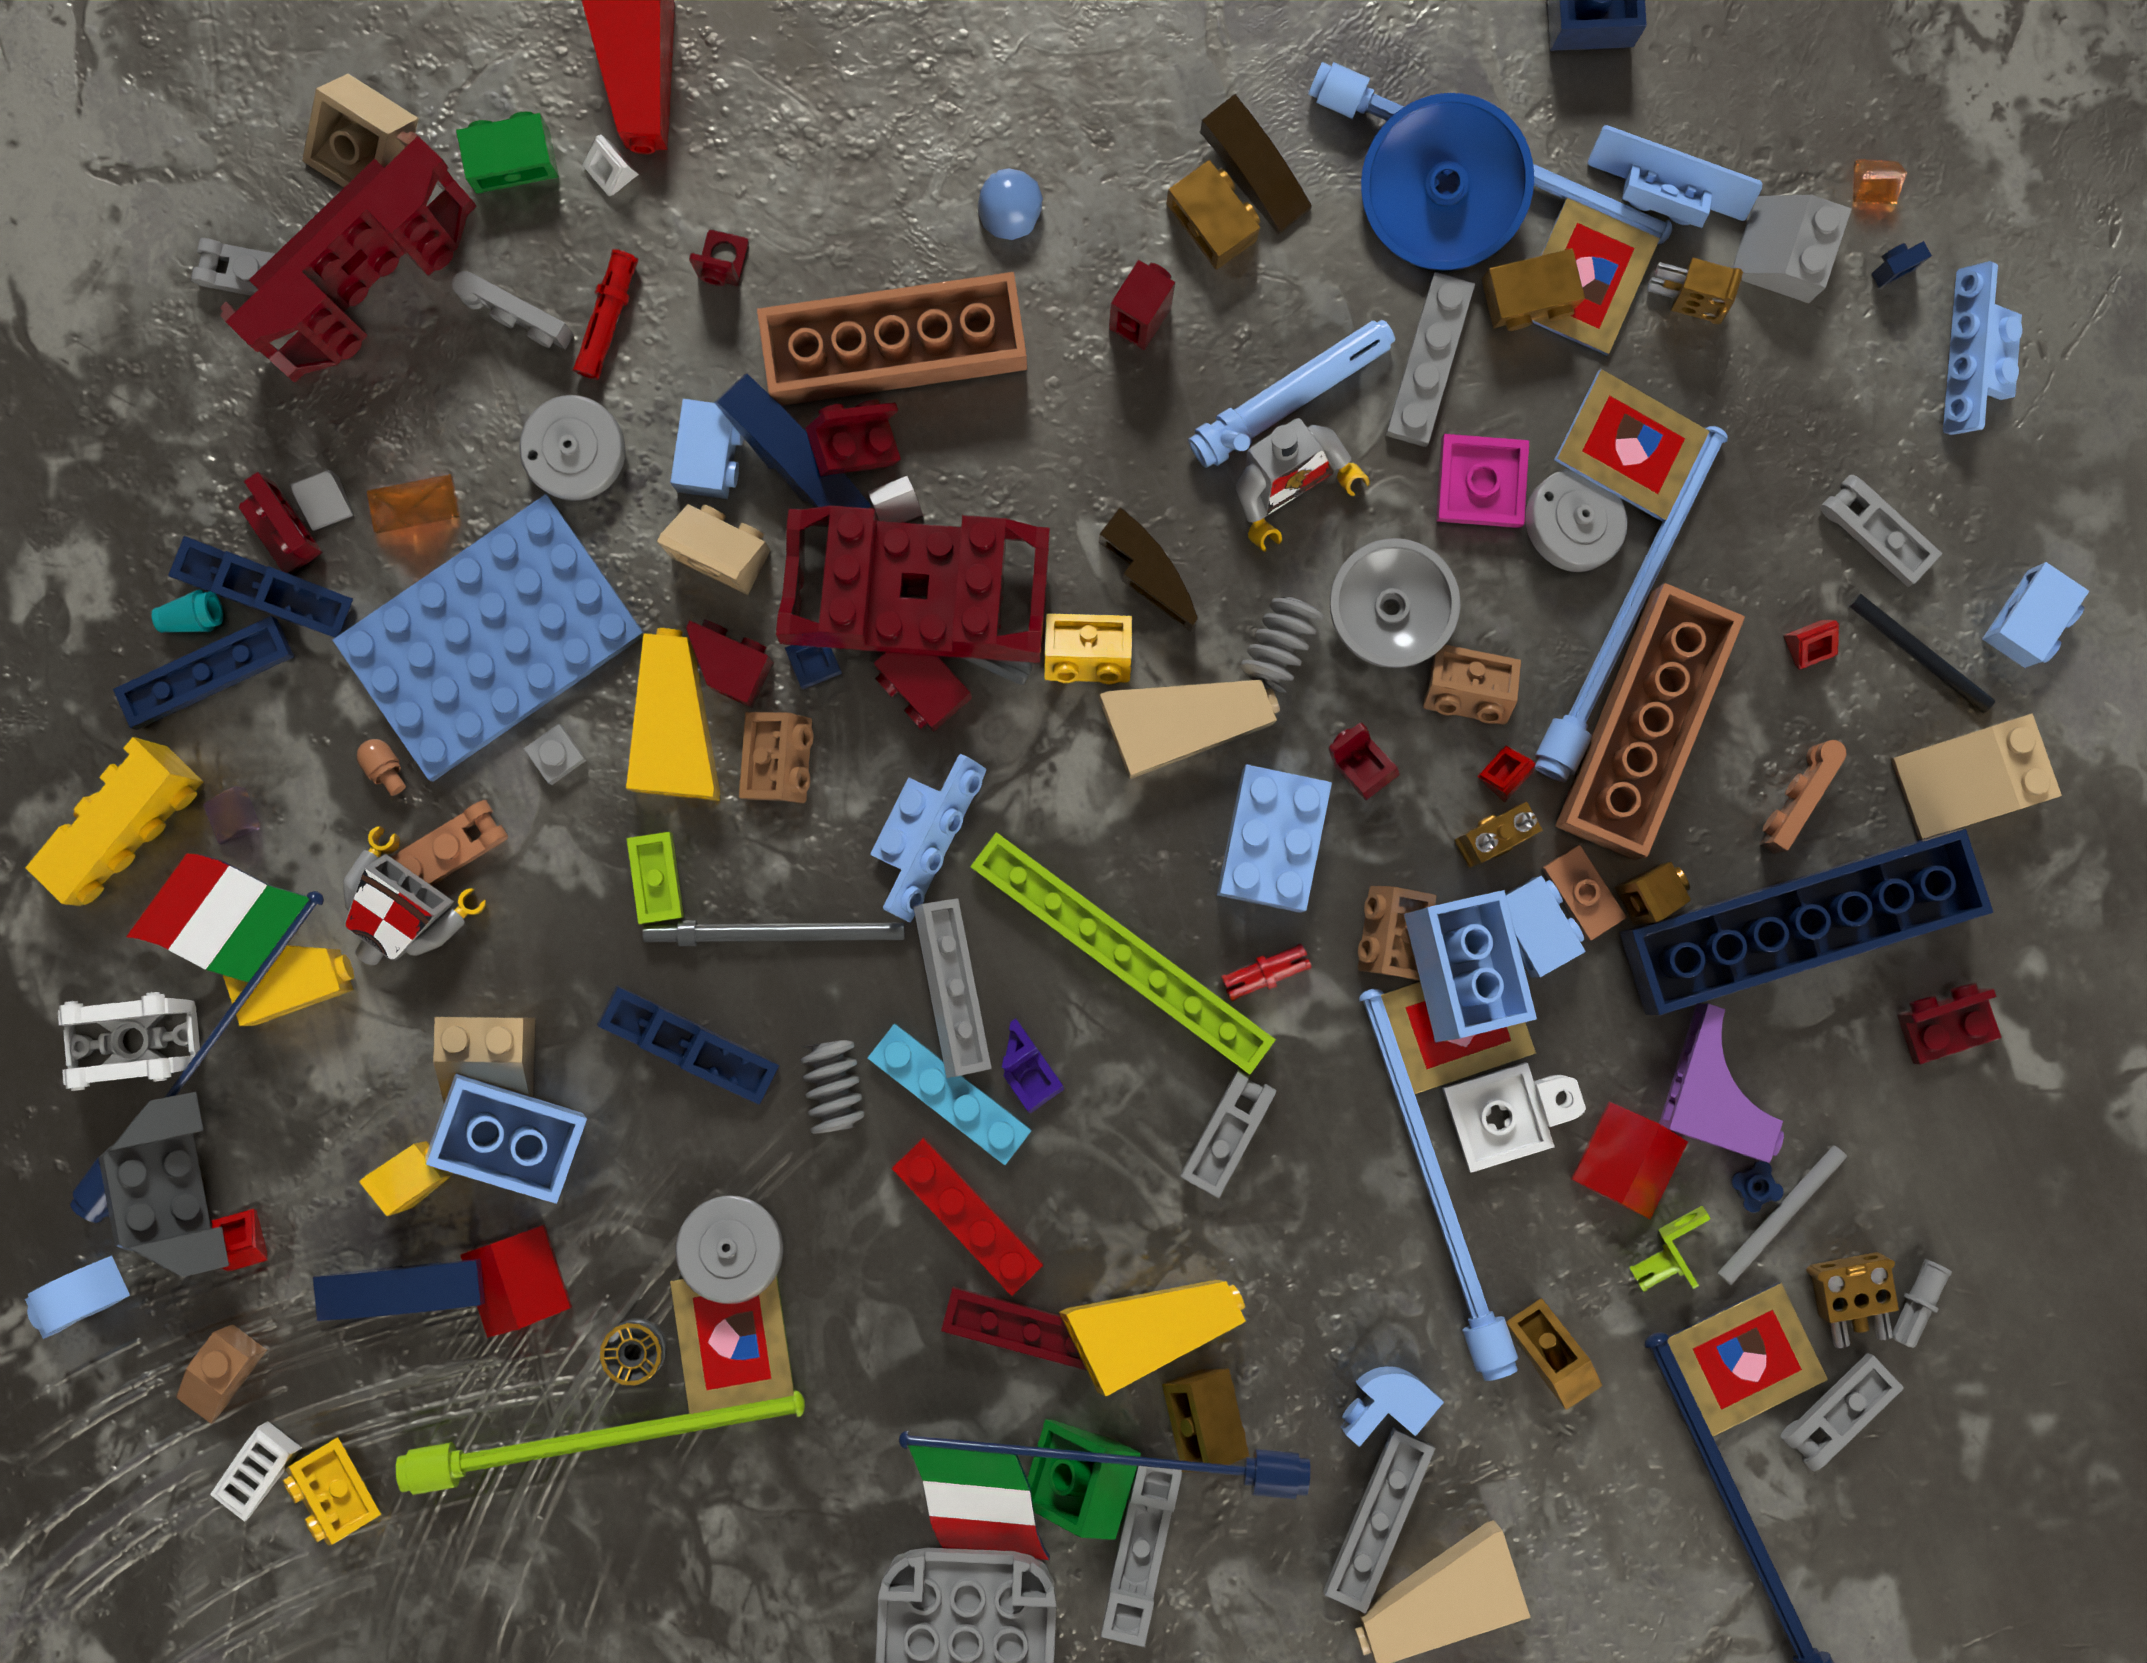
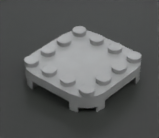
M920 1548L909 1550L894 1557L891 1565L884 1573L877 1599L878 1620L875 1663H1054L1056 1592L1054 1580L1048 1571L1047 1565L1042 1560L1015 1551Z

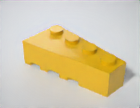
M132 737L123 748L129 756L119 766L110 764L99 777L105 782L101 790L90 796L83 797L73 809V816L76 818L73 824H64L58 827L25 867L61 904L82 906L94 901L104 890L102 884L113 873H119L126 869L135 858L133 853L144 842L152 841L159 836L166 827L164 822L175 811L184 809L195 799L197 795L195 790L203 781L170 748Z

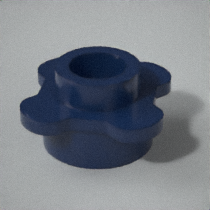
M1757 1161L1754 1163L1753 1168L1737 1172L1732 1176V1187L1736 1189L1740 1198L1744 1200L1743 1207L1749 1212H1758L1763 1204L1771 1200L1779 1201L1783 1196V1187L1773 1179L1771 1175L1772 1167L1767 1162ZM1757 1182L1761 1185V1189L1758 1191L1754 1189V1184Z

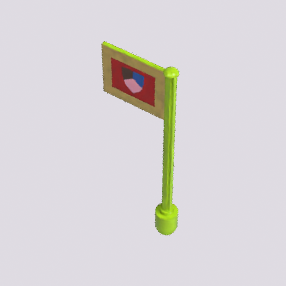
M777 1275L761 1294L750 1300L735 1304L718 1303L703 1298L694 1292L684 1279L670 1281L689 1408L688 1414L469 1453L457 1450L453 1442L410 1449L406 1455L398 1456L396 1460V1479L400 1491H410L413 1495L450 1489L458 1487L460 1477H465L466 1472L790 1414H797V1417H800L805 1410V1400L799 1391L794 1390Z

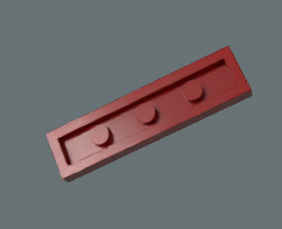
M924 1137L891 1168L1011 1296L1043 1267L1042 1261Z

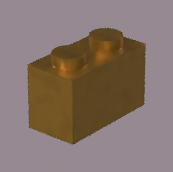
M1208 160L1168 189L1166 204L1215 270H1217L1257 241L1260 219L1255 209L1248 202L1242 203L1234 193L1235 186L1228 173L1222 168L1217 170L1213 163Z
M1573 248L1489 268L1481 279L1493 328L1506 325L1508 331L1528 327L1533 324L1532 319L1548 315L1549 321L1569 317L1574 314L1573 309L1585 299Z
M1200 1369L1162 1384L1179 1461L1231 1465L1249 1457L1245 1430L1242 1426L1235 1396V1387L1229 1369ZM1182 1470V1472H1197V1471H1186V1470Z

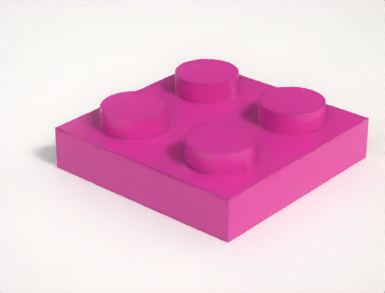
M1444 434L1441 438L1436 522L1521 528L1525 522L1529 440Z

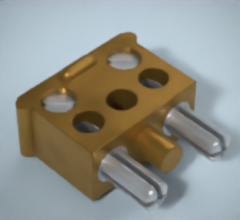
M1693 257L1687 269L1660 262L1655 271V276L1658 278H1651L1648 291L1674 298L1671 311L1711 321L1713 324H1721L1735 301L1743 271L1740 268H1730Z
M1525 802L1499 816L1492 814L1478 822V827L1454 839L1468 867L1471 868L1494 856L1500 857L1513 849V846L1543 830L1528 802Z
M1874 1252L1812 1264L1807 1267L1806 1272L1812 1276L1818 1315L1830 1323L1833 1342L1836 1348H1846L1850 1345L1846 1320L1851 1319L1854 1332L1862 1333L1870 1330L1867 1316L1873 1315L1877 1338L1879 1340H1886V1338L1891 1339L1893 1337L1889 1312L1898 1311L1899 1307L1892 1274L1895 1262L1892 1259Z

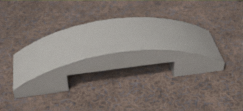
M1137 1466L1106 1602L1101 1637L1145 1647L1154 1606L1155 1588L1171 1515L1175 1509L1182 1470Z

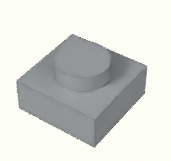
M561 724L556 725L524 748L532 762L550 785H553L587 761Z

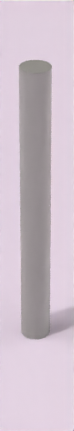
M1833 1145L1717 1274L1729 1285H1732L1847 1158V1155Z

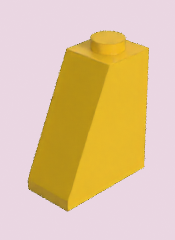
M287 945L236 1014L239 1026H256L353 991L351 979H354V970L349 958L345 954L342 955L340 949ZM223 975L233 1004L248 982Z

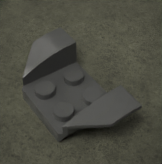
M196 1092L149 1101L115 1144L110 1146L99 1157L115 1246L130 1252L134 1251L182 1277L229 1266L222 1227L211 1228L193 1136V1133L203 1131Z

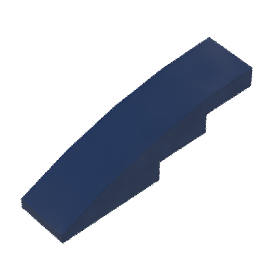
M744 374L714 402L769 469H776L802 501H809L814 508L824 506L869 508L871 506L844 473L820 476L807 432L748 374Z
M186 536L182 539L168 574L173 579L333 638L340 635L353 602V598Z
M618 985L597 1023L598 1027L637 1044L639 1048L672 1062L693 1075L759 1105L779 1067L778 1064Z
M481 1259L449 1263L437 1262L405 1267L401 1265L313 1277L317 1321L437 1311L479 1306L485 1303Z

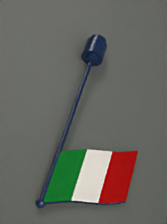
M186 853L126 937L160 945L205 970L248 982V984L164 1098L178 1095L315 906L323 904L324 898L320 892L312 891L305 896L271 886L222 860L200 854ZM99 1157L72 1193L74 1199L70 1203L72 1210L77 1215L94 1223H99L105 1217H109Z
M904 1431L899 1436L900 1446L904 1449H907L908 1446L923 1480L931 1526L942 1548L1015 1551L1041 1560H1050V1555L1045 1549L1037 1530L1030 1484L1018 1455L1243 1476L1244 1485L1251 1486L1252 1496L1296 1499L1297 1495L1307 1496L1310 1485V1459L1299 1458V1453L1255 1449L1253 1458H1245L1244 1466L910 1436L909 1431Z

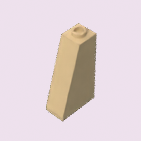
M1262 680L1107 691L1099 696V702L1129 779L1273 726L1277 721L1275 713L1280 712L1272 688L1265 690Z
M1494 1520L1483 1524L1372 1601L1366 1614L1358 1611L1362 1626L1355 1628V1632L1363 1655L1371 1653L1375 1663H1393L1531 1618L1503 1530Z

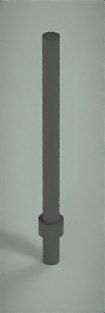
M679 920L677 925L643 926L644 942H678V946H697L698 942L905 940L904 922L698 924L697 920Z

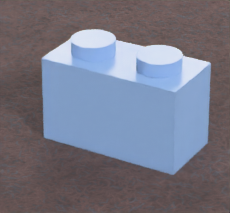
M683 399L670 481L677 493L728 499L729 488H735L737 485L739 463L734 461L736 445L742 446L744 438L715 403Z
M2047 562L2027 570L1982 640L2024 668L2040 662L2046 663L2059 650L2061 641L2058 638L2064 629L2071 627L2082 615L2085 607L2081 603L2089 593V590Z
M1542 875L1537 876L1505 893L1522 961L1531 978L1542 977L1586 952L1580 943L1584 941V935L1573 918L1567 919L1559 906L1563 902L1562 897L1551 880L1545 882Z

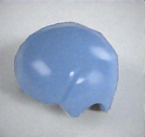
M1010 168L998 170L996 173L991 174L980 190L978 200V215L983 227L995 237L1009 240L1020 238L1032 232L1042 210L1043 197L1038 182L1025 172Z

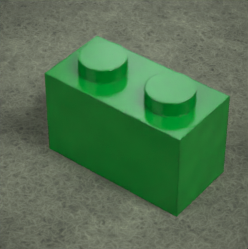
M518 112L511 115L510 119L496 122L478 120L470 123L467 128L456 130L465 179L476 194L559 177L550 129L540 113Z

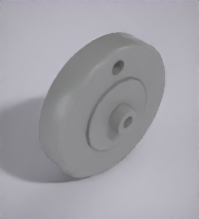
M576 395L553 398L535 409L522 429L519 443L521 462L529 478L548 494L570 501L589 499L609 488L621 472L626 452L622 429L613 415L594 400Z
M1570 469L1558 471L1541 482L1530 495L1526 506L1525 521L1531 542L1542 557L1563 570L1585 572L1598 568L1612 559L1625 541L1627 514L1621 498Z
M721 1196L699 1205L684 1221L676 1241V1262L686 1284L703 1298L724 1304L741 1303L761 1294L778 1274L784 1252L782 1234L773 1216L758 1203L740 1196Z

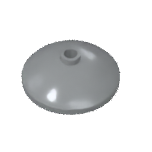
M1391 538L1378 540L1358 549L1341 566L1333 581L1330 593L1332 623L1344 645L1362 660L1386 668L1413 666L1435 655L1453 634L1460 613V593L1456 579L1449 566L1430 548L1406 539ZM1385 602L1395 603L1398 609L1397 614H1386L1383 604Z

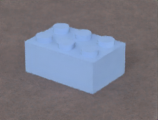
M1245 765L1241 772L1217 896L1299 913L1306 911L1332 782Z
M1505 890L1435 905L1404 914L1435 1042L1468 1037L1537 1019Z
M455 1073L426 1153L425 1162L426 1165L557 1204L587 1118L581 1112Z

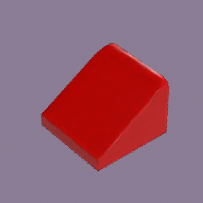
M255 1209L212 1220V1228L222 1227L229 1266L223 1267L225 1271H233L267 1261V1249L258 1213Z

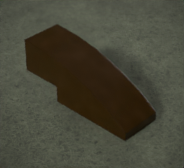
M1236 94L1232 95L1202 119L1200 134L1226 163L1225 171L1278 234L1311 209L1310 201L1289 166Z
M1120 507L1099 534V543L1129 565L1123 574L1122 582L1191 632L1196 626L1198 617L1191 597L1177 569L1162 547L1147 530Z

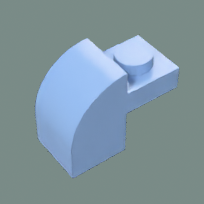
M111 1255L30 1292L28 1294L29 1297L25 1301L28 1305L27 1314L31 1324L39 1330L42 1338L45 1339L59 1333L81 1319L115 1305L130 1296Z
M1391 1366L1375 1368L1363 1374L1356 1381L1367 1396L1363 1401L1360 1398L1355 1399L1348 1406L1342 1416L1345 1422L1341 1428L1346 1436L1360 1447L1389 1413L1416 1436L1444 1402L1415 1375L1404 1369Z

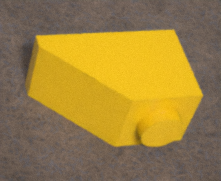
M426 1141L411 1145L359 1181L386 1216L412 1209L453 1175L452 1172L426 1165L425 1156L429 1148V1144Z

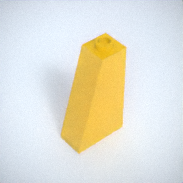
M657 628L656 634L643 633L626 789L636 793L719 801L720 788L696 654L692 643L687 637H682L683 631L676 629Z
M1211 1280L1066 1308L1059 1312L1097 1393L1105 1397L1246 1322L1241 1312L1245 1308L1241 1294L1233 1284L1229 1286L1227 1281Z

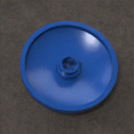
M1463 93L1430 95L1400 109L1388 119L1374 137L1362 169L1361 193L1368 221L1377 237L1400 259L1412 265L1430 270L1448 271L1463 269L1476 265L1496 254L1518 231L1526 217L1533 195L1534 166L1530 148L1521 130L1496 105L1482 98Z

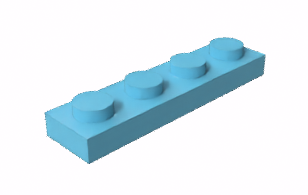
M896 1023L868 1057L870 1061L1003 1165H1006L1032 1131L962 1075L947 1078L943 1060Z

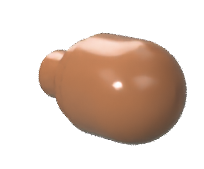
M370 739L360 745L357 751V761L369 780H373L375 784L383 783L391 796L402 792L406 785L397 774L401 770V766L389 745L379 739Z

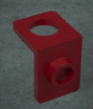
M709 230L706 235L702 255L691 253L689 261L697 277L703 282L715 286H724L725 284L739 286L749 241L746 237ZM723 243L732 245L736 249L735 260L729 262L712 258L714 248Z

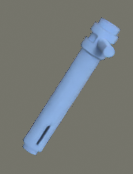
M1384 320L1378 322L1371 321L1236 409L1228 408L1216 416L1214 423L1211 425L1204 423L1195 429V435L1188 439L1194 455L1207 468L1212 464L1216 466L1222 464L1229 459V453L1234 450L1236 452L1247 450L1252 444V438L1389 351L1391 348L1390 344L1395 342L1392 329Z

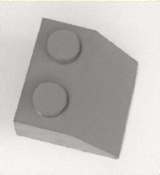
M1814 195L1758 196L1751 209L1732 268L1742 269L1743 275L1741 280L1810 303L1826 288L1852 208Z

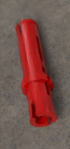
M613 249L602 284H597L595 307L590 317L579 355L572 369L578 375L592 380H599L603 363L608 353L622 307L628 304L630 296L627 292L639 261L638 258H635L630 253Z

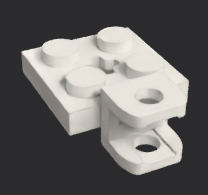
M1526 1062L1442 1087L1470 1173L1554 1148L1548 1126L1552 1127L1574 1120L1586 1110L1576 1079L1565 1075H1553L1533 1081L1529 1065ZM1560 1091H1564L1566 1094L1565 1102L1557 1105L1556 1095ZM1494 1105H1498L1500 1110L1509 1111L1510 1117L1504 1120L1505 1127L1502 1129H1497L1493 1123L1487 1124L1486 1116L1491 1114V1107Z

